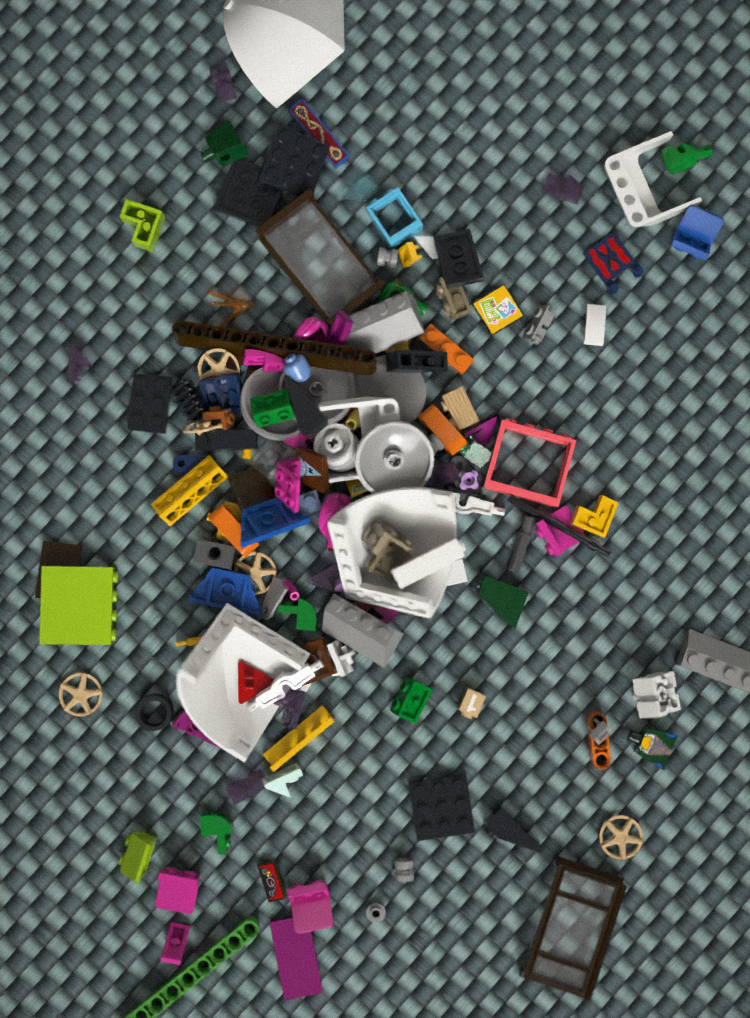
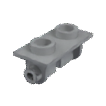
M539 305L535 309L534 317L525 329L524 340H532L531 342L536 345L542 342L547 331L542 328V325L549 327L555 316L553 314L554 310L549 308L550 305Z

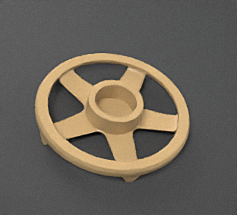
M215 348L207 351L202 355L198 363L200 380L232 373H239L240 375L238 360L231 352L225 349ZM224 352L219 362L213 360L209 354ZM229 356L234 360L237 371L227 368L226 362ZM205 359L211 369L202 374V363Z
M203 419L186 424L183 427V432L201 435L206 431L223 428L222 420L215 419L213 422L211 420L204 421ZM193 424H196L197 426L194 428L187 429V427Z
M251 552L248 556L255 555L253 565L249 566L242 563L241 561L246 558L242 556L236 562L234 571L238 572L239 567L247 574H250L252 580L256 582L260 589L256 591V594H262L268 591L270 587L269 584L265 588L262 577L273 574V577H276V567L267 555L261 552ZM261 556L270 562L271 569H263L260 566Z
M76 673L67 677L60 685L59 700L63 709L69 714L86 716L93 713L99 707L102 700V688L93 676L87 673ZM81 676L78 687L75 688L66 684L72 678ZM87 677L96 683L98 689L88 690L86 688ZM63 689L72 694V698L67 704L63 700ZM99 695L97 704L94 708L90 709L87 699ZM80 703L85 712L77 713L70 710V708Z
M617 815L609 818L602 825L599 841L602 849L610 857L625 860L634 856L640 850L643 844V833L641 827L634 819L625 815ZM615 819L627 820L622 829H618L611 821ZM632 823L639 832V838L628 834ZM607 826L613 833V836L603 842V831ZM627 843L638 844L631 853L626 855ZM617 844L620 855L609 852L606 847Z

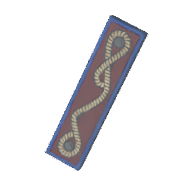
M303 98L288 109V113L309 138L330 146L326 159L334 169L350 158V155Z

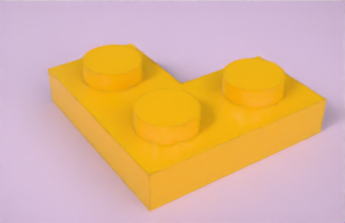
M599 495L593 512L581 506H576L570 524L605 538L619 502Z

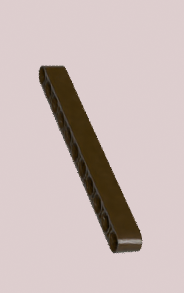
M178 321L172 326L176 344L179 346L203 350L221 348L234 355L241 356L244 355L245 349H253L277 355L284 360L288 355L294 353L295 355H304L311 367L361 375H372L377 370L376 354L369 349L188 321Z

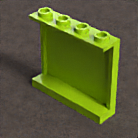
M42 566L39 644L112 645L113 641H116V629H113V621H117V610H114V602H117V591H114V583L118 582V571H115V567Z

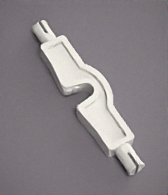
M453 493L456 513L470 514L474 512L491 516L492 513L502 516L505 514V508L494 506L493 502L484 501L473 496L468 497L465 506H460V494Z
M319 659L312 665H309V663L304 664L300 671L296 669L293 672L279 675L274 679L271 686L256 694V700L247 704V708L252 712L259 706L265 708L271 703L284 698L286 693L282 687L283 684H288L294 690L298 689L305 682L315 677V671L324 667L323 662Z

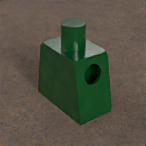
M227 120L206 136L205 140L209 148L200 153L205 163L216 158L220 166L227 165L249 155L230 120Z

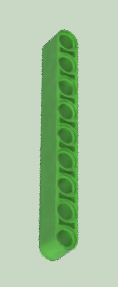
M248 916L122 1018H155L253 939L260 927L258 918ZM251 923L255 926V930L249 931L245 925ZM237 936L240 942L233 943L230 937ZM215 949H223L224 955H217ZM200 961H207L209 967H202ZM190 973L194 979L188 980L184 974ZM169 986H176L178 992L170 991ZM154 998L161 999L162 1004H156L154 1002ZM138 1011L146 1012L147 1016L141 1017Z

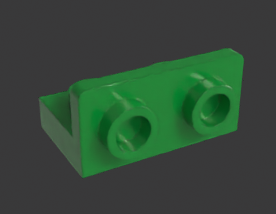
M288 389L250 398L252 414L258 428L295 418Z
M406 676L405 680L400 684V690L396 698L391 703L390 711L398 717L416 724L433 689Z

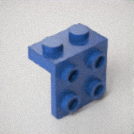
M690 205L673 235L671 246L678 251H685L691 254L694 258L707 260L711 245L724 223V218L697 206Z

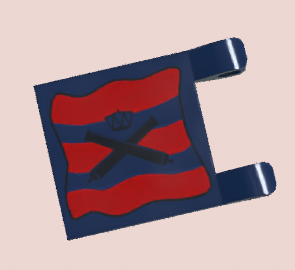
M614 232L583 253V256L603 281L611 295L615 294L618 290V285L612 280L614 277L630 268L635 278L640 277L643 273V268L633 259Z

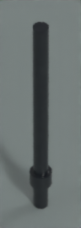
M509 496L507 501L540 520H544L545 523L585 544L591 551H597L606 557L610 556L612 551L600 545L599 541L594 538L590 539L515 496Z

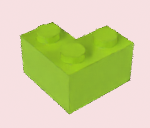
M126 199L120 218L123 223L136 227L131 241L135 247L154 252L166 218L161 210Z

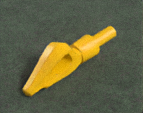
M203 636L177 641L175 646L197 645Z

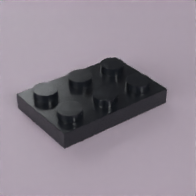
M470 229L433 237L447 289L484 281Z
M133 374L127 430L158 434L167 433L171 397L169 387L172 385V377Z

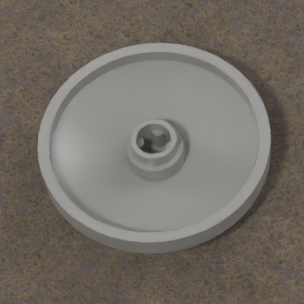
M386 355L376 357L377 370L374 374L354 375L356 386L355 398H392L398 403L400 421L409 424L415 421L422 412L426 400V385L421 373L386 372Z
M262 367L248 377L240 393V409L246 423L256 433L271 440H286L301 434L297 429V422L293 419L260 428L257 427L252 414L250 398L278 391L279 380L283 373V370L282 372H263Z
M311 367L310 377L302 383L294 382L318 409L319 402L355 398L356 395L355 380L353 374L349 372ZM284 371L279 380L278 391L288 389L286 381L288 377ZM351 407L321 411L328 420L327 426L337 423L344 418Z
M387 421L371 428L360 440L355 453V468L358 477L367 490L373 494L397 488H422L429 480L434 466L433 449L427 437L414 425L402 421Z

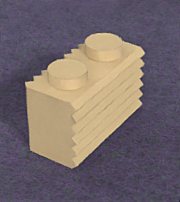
M463 386L442 396L441 407L444 412L448 411L451 417L448 421L458 432L480 421Z

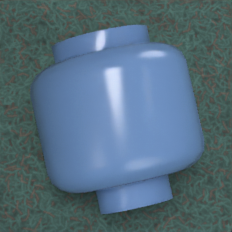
M292 353L285 358L282 368L287 377H290L297 383H302L310 377L311 366L304 355Z

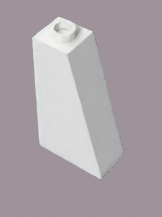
M454 538L391 568L390 571L398 587L401 589L465 557L463 552L466 549L461 540L457 541Z

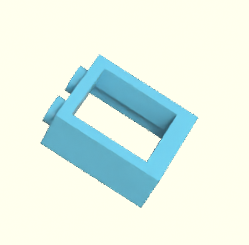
M398 187L394 190L393 188L389 189L383 194L382 198L372 200L368 203V207H366L367 215L391 250L423 230L422 222ZM397 199L412 223L390 237L374 213Z

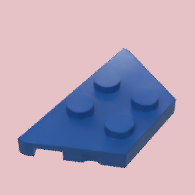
M277 497L242 510L241 547L244 548L310 523V517L308 515L303 516L298 512L294 513Z
M214 566L188 598V601L222 609L228 603L244 614L261 616V609L252 577L246 573Z

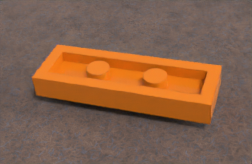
M432 324L418 338L433 352H447L448 364L461 375L474 362L471 356Z

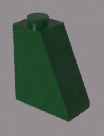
M483 576V579L479 578L475 588L478 590L477 594L510 627L516 629L529 592L487 576Z

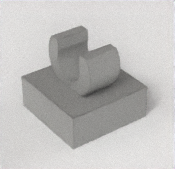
M594 718L593 721L597 724V727L591 729L587 726L586 729L590 733L589 736L599 745L612 730L604 721L600 723L598 719Z

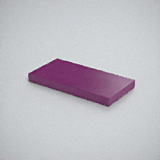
M293 916L270 921L284 1001L323 993L312 931L296 933Z

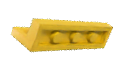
M208 455L151 503V506L171 526L225 481L227 474ZM217 473H220V474H221V475H220L219 477H217L215 480H212V478H213ZM201 487H204L201 492H198ZM190 499V501L187 504L183 505L184 501ZM175 511V514L168 519L167 516Z
M321 705L263 753V756L271 764L270 768L273 772L335 721L324 705Z

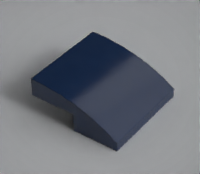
M239 373L220 375L199 381L207 411L209 407L220 406V409L231 408L232 412H241L240 393L243 386Z

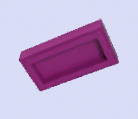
M344 311L337 312L326 343L345 346L353 321Z

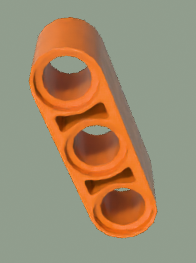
M432 404L418 415L420 422L431 434H435L440 439L444 449L451 456L467 445L464 437L435 405Z
M224 504L218 506L208 516L210 521L244 557H247L260 545L257 542L244 548L241 547V522Z
M598 711L590 712L587 715V726L591 729L597 727V725L592 723V719L597 715L601 717V722L604 721L607 724L604 714ZM588 732L591 763L598 769H606L611 762L609 736L601 744L595 745ZM599 755H604L605 757L602 764L596 763V758Z

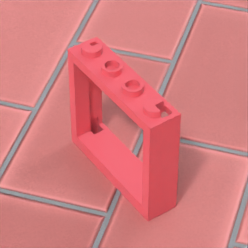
M506 418V420H502L482 488L513 495L554 508L559 507L576 440L572 439V436H568V434L561 433V436L553 434L554 431L543 428L542 431L535 429V426L532 424L524 423L523 426L516 424L517 421ZM505 429L566 446L553 497L491 480Z

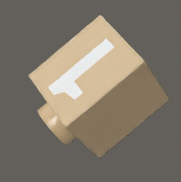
M467 687L458 707L462 711L461 715L469 719L472 716L477 718L486 696Z

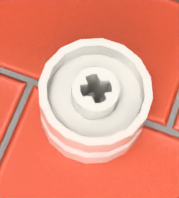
M334 423L326 426L316 435L314 451L327 456V466L330 470L339 473L346 472L355 467V453L360 441L348 427L343 424Z

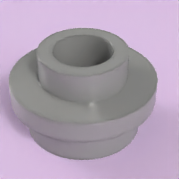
M375 902L367 907L366 915L371 922L379 923L385 918L386 911L382 904ZM374 910H378L380 914L378 916H374L372 912Z

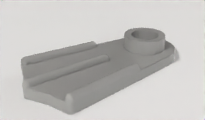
M277 577L272 579L261 607V617L265 620L270 619L274 615L276 608L288 590L284 579Z

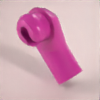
M284 579L291 600H297L299 598L297 588L288 579Z

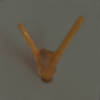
M207 292L209 295L229 301L211 302V305L233 306L234 312L219 325L220 327L226 325L236 315L240 314L241 311H246V308H253L252 300H239L216 292Z

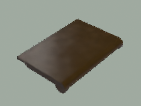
M263 466L227 476L241 513L245 508L276 498Z
M43 541L35 598L41 599L42 566L80 567L82 545Z

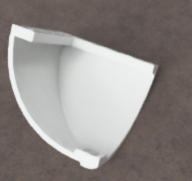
M227 0L224 4L223 23L231 50L253 85L275 108L282 105L345 51L343 0Z
M420 487L385 490L363 497L336 513L328 521V526L345 598L431 618L443 597L453 563L400 589L393 576L389 582L376 573L368 571L370 567L367 564L371 557L376 554L368 548L361 538L365 529L370 527L374 520L380 524L382 521L387 523L396 533L398 531L406 536L407 540L412 543L411 547L415 550L413 554L407 551L400 564L456 538L457 535L453 492Z
M227 603L179 669L177 676L179 698L190 719L211 741L245 762L284 698L271 703L265 708L259 706L250 712L247 704L256 700V696L243 704L239 703L238 662L242 661L275 679L283 673L293 672L296 669L300 671L310 653ZM283 684L282 687L284 688V691L287 694V692L290 689V686L288 684Z

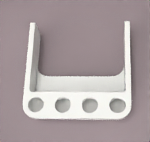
M672 131L612 155L605 161V171L626 219L633 227L657 224L686 212L690 205L698 206L702 201L701 197L662 213L656 205L638 164V156L641 153L669 142L673 136Z
M359 397L319 402L320 411L357 407L362 437L378 424L387 421H400L398 403L392 398ZM356 470L328 473L329 483L359 479Z

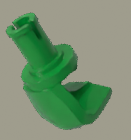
M680 143L678 151L673 146L663 149L662 160L668 173L677 174L696 166L697 160L711 157L713 150L709 149L711 148L709 144L694 148L692 144Z
M390 281L382 289L378 301L382 302L404 291H408L414 298V291L396 281ZM415 299L419 314L423 316L426 313L424 310L427 311L428 305Z

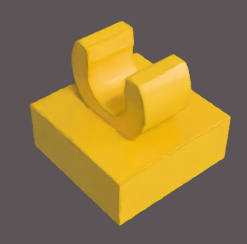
M407 242L398 249L403 268L409 267L422 258V255H417L416 253L419 246L414 245L413 242Z

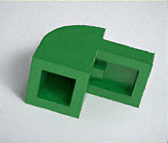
M298 598V606H295V602L283 601V605H278V613L297 614L296 630L316 631L317 613L309 601Z
M220 812L202 813L200 815L201 836L217 835L218 855L226 854L228 848H231V837L227 836V834L234 832V825L231 819Z

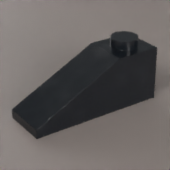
M398 349L387 352L386 372H448L447 352Z
M288 377L286 381L298 425L297 429L301 435H307L309 439H312L328 425V420L294 381Z
M210 430L203 432L201 435L195 433V451L221 452L258 449L257 433L254 430Z
M500 805L483 821L486 825L484 829L491 837L495 835L503 841L539 853L543 851L541 846Z

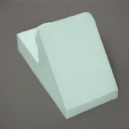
M295 763L261 780L266 789L290 797L285 783H293L303 774L298 764Z

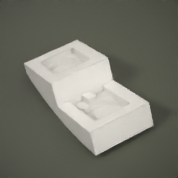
M587 304L584 344L603 346L606 306Z

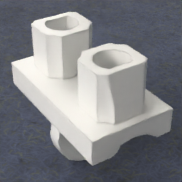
M339 640L328 644L329 653L334 660L337 673L332 676L340 675L343 677L354 671L351 665L354 663L351 656L356 654L355 650L349 652L347 646H343Z

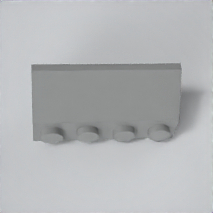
M404 291L350 315L349 318L353 321V325L346 341V346L369 349L376 354L425 333L416 300L408 291Z
M333 594L324 610L322 631L385 668L404 635L402 632L336 594Z
M688 629L675 665L750 693V652Z

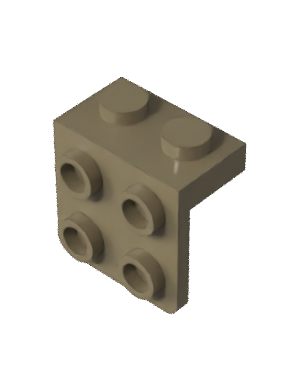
M440 277L435 291L438 299L443 301L444 306H442L445 317L449 316L450 321L471 314L472 310L463 287L447 289L443 277Z
M374 520L372 525L365 529L361 538L376 555L380 553L389 539L411 554L415 552L411 547L412 543L407 540L406 536L398 531L396 533L392 530L391 526L383 521L380 524Z
M389 539L377 556L373 555L367 564L370 567L368 571L370 573L374 572L390 582L393 576L390 569L401 563L407 550Z

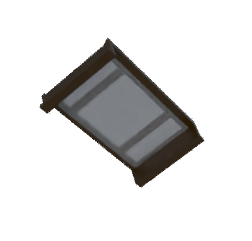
M310 188L255 230L258 234V240L320 318L327 324L328 328L333 326L338 311H344L348 315L386 285L382 279L378 280L316 203L314 193Z
M557 856L555 861L557 865L556 873L525 968L521 967L519 976L591 1001L627 887L623 883V877Z

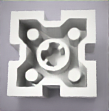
M674 671L655 672L632 679L634 690L632 696L634 700H639L637 702L639 718L662 717L668 713L681 710L679 696L675 694L674 687H677Z

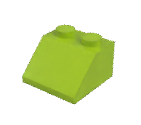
M135 830L132 835L129 834L125 842V846H128L126 854L122 853L119 865H122L120 872L134 882L139 883L146 874L157 837Z

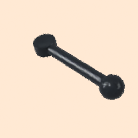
M452 485L446 486L448 492L455 491L485 499L484 494L455 488Z

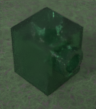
M472 436L467 440V445L460 450L463 457L480 468L484 464L487 465L492 458L490 448Z

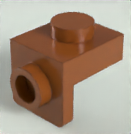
M220 406L209 407L208 411L202 413L204 421L221 419L223 430L234 427L235 417L231 408L220 409Z

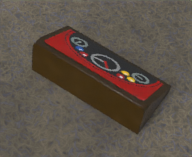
M276 858L257 864L268 902L286 899L287 893Z

